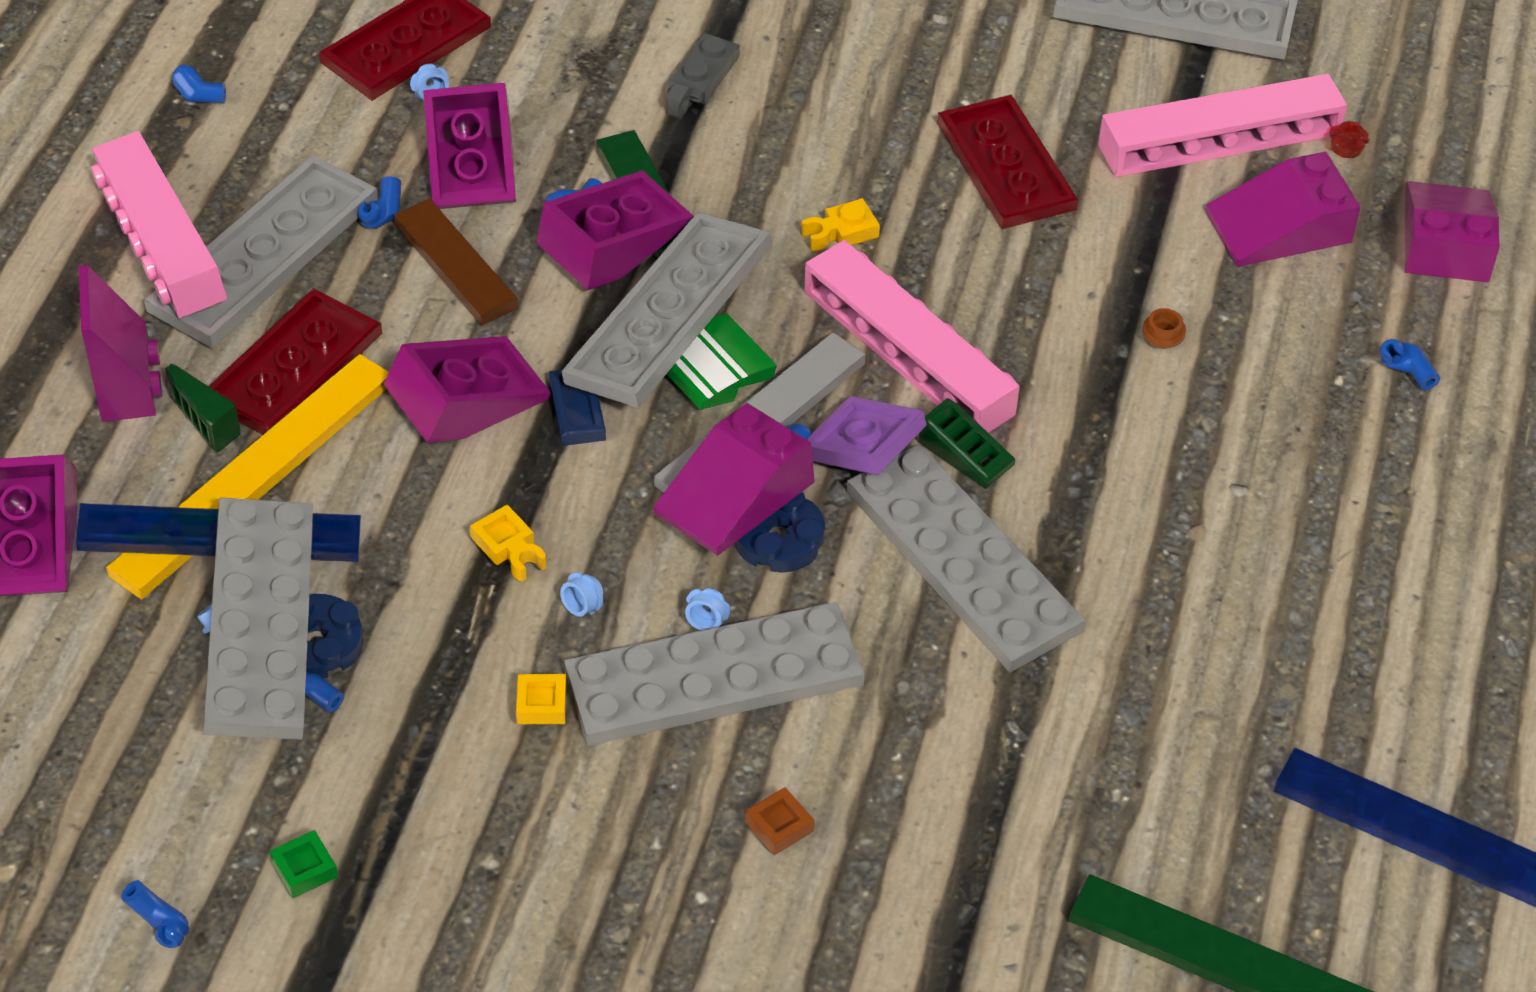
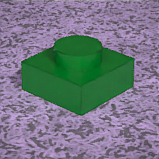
M315 830L269 851L271 863L292 899L338 878L337 866Z

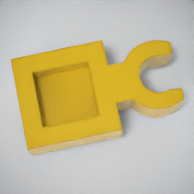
M863 198L825 209L824 219L809 217L801 221V235L804 237L813 234L810 236L809 248L811 251L823 250L830 242L835 240L838 243L845 240L850 245L878 238L880 233V224Z
M508 504L470 525V537L496 566L509 560L511 563V573L517 580L523 582L527 579L526 567L524 566L526 562L535 563L541 570L546 569L545 552L541 547L534 544V532Z

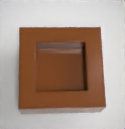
M786 787L745 810L746 824L773 855L778 854L814 832L815 820Z

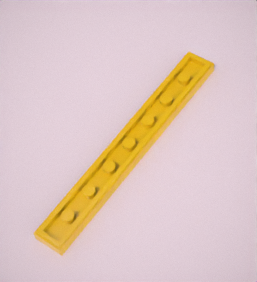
M361 354L356 356L106 567L109 578L141 600L217 536L219 498L259 500L387 390L384 382L389 372Z

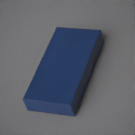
M562 370L549 371V384L562 446L605 441L606 429L598 395L564 384Z

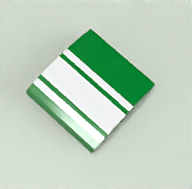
M728 313L715 316L710 320L668 371L667 375L700 410L735 401L740 387L773 379L777 365Z

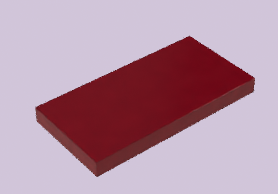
M405 0L320 51V63L373 101L412 77L421 66L435 63L490 29L491 17L467 0Z
M1012 94L938 112L937 124L1001 229L1077 210L1078 198Z
M313 288L211 383L209 387L236 404L239 423L264 435L356 356L362 354L382 335V325L380 322Z

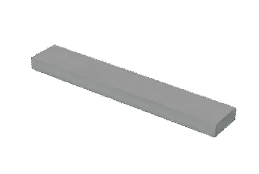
M831 333L749 399L747 403L785 427H788L865 365V353L835 333ZM709 432L654 476V486L663 493L666 491Z

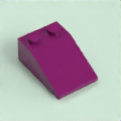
M494 83L423 90L432 201L439 209L516 202L512 132L506 84Z
M1325 151L1287 159L1206 204L1205 211L1236 266L1240 267L1352 243L1361 207L1330 156Z
M642 170L544 202L537 244L586 290H590L621 279L678 235L694 215Z
M1407 181L1405 186V273L1489 283L1500 248L1499 216L1490 191Z
M88 265L78 266L81 332L102 422L156 416L155 398L163 397L159 370L153 371V365H160L158 340L149 339L146 322Z
M507 336L402 344L384 382L385 387L427 443L465 439L548 400L551 395L550 390Z
M746 402L712 428L654 505V514L718 556L815 482L811 442Z
M64 454L0 459V597L68 592L77 517L76 467Z

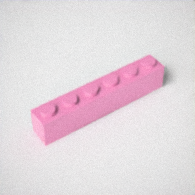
M1324 74L1102 115L1098 145L1115 177L1339 136L1341 135L1347 104L1330 75Z
M136 131L93 147L92 151L97 164L90 166L96 184L100 190L103 189L110 210L112 212L115 211L124 235H128L131 247L136 257H140L149 281H153L162 305L170 303L178 318H182L228 300L215 261L140 132Z
M843 240L806 262L804 292L934 404L938 406L945 399H951L962 407L988 433L1016 415L1020 386L1010 374L1001 371L989 361L980 349L971 346L959 336L950 324L944 323L929 311L921 300L914 298L899 286L892 276L886 275L875 266L863 252L857 251L847 241Z

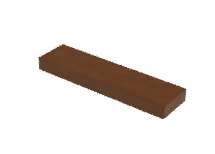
M427 199L394 214L395 226L481 326L518 309V298L431 199Z

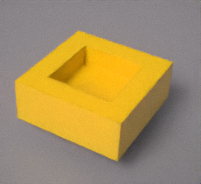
M518 674L517 724H565L566 674Z

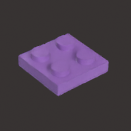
M850 396L806 440L811 442L813 461L857 470L867 474L879 475L926 426V420L923 410Z

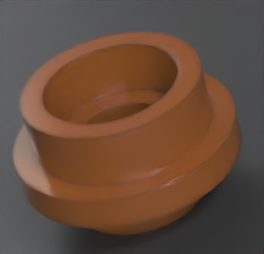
M1160 308L1154 310L1146 318L1142 332L1144 338L1150 344L1160 348H1172L1183 342L1186 326L1178 312L1168 308Z

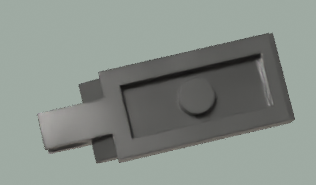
M704 33L669 80L666 87V92L668 93L666 96L668 100L666 114L681 119L693 102L706 104L738 60L740 45Z

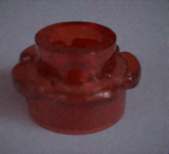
M1345 121L1340 125H1335L1329 133V136L1332 138V151L1343 158H1355L1361 155L1365 144H1368L1370 139L1368 132L1363 130L1360 124L1353 121Z

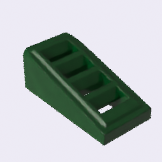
M171 363L165 368L171 398L211 448L216 452H220L241 435L236 404L177 365Z
M945 399L925 416L926 426L919 433V443L985 489L1015 465V458L962 407L951 399ZM959 436L961 439L955 442L953 439ZM975 447L976 450L969 455L967 451ZM987 456L992 460L983 468L979 465Z

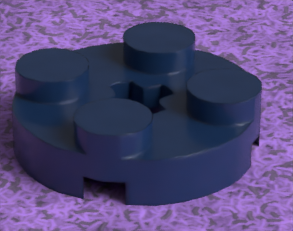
M801 492L735 542V547L740 556L754 566L759 562L764 565H770L772 572L785 573L796 571L812 563L818 556V549L823 544L825 537V520L819 508L812 501L806 499L804 493ZM774 527H784L787 529V535L780 536L777 531L771 533L769 531Z
M309 593L308 634L314 631H321L327 636L317 637L314 642H309L307 639L306 672L316 673L324 679L328 678V671L335 670L342 666V671H344L357 660L363 648L362 625L358 609L353 603L332 595Z

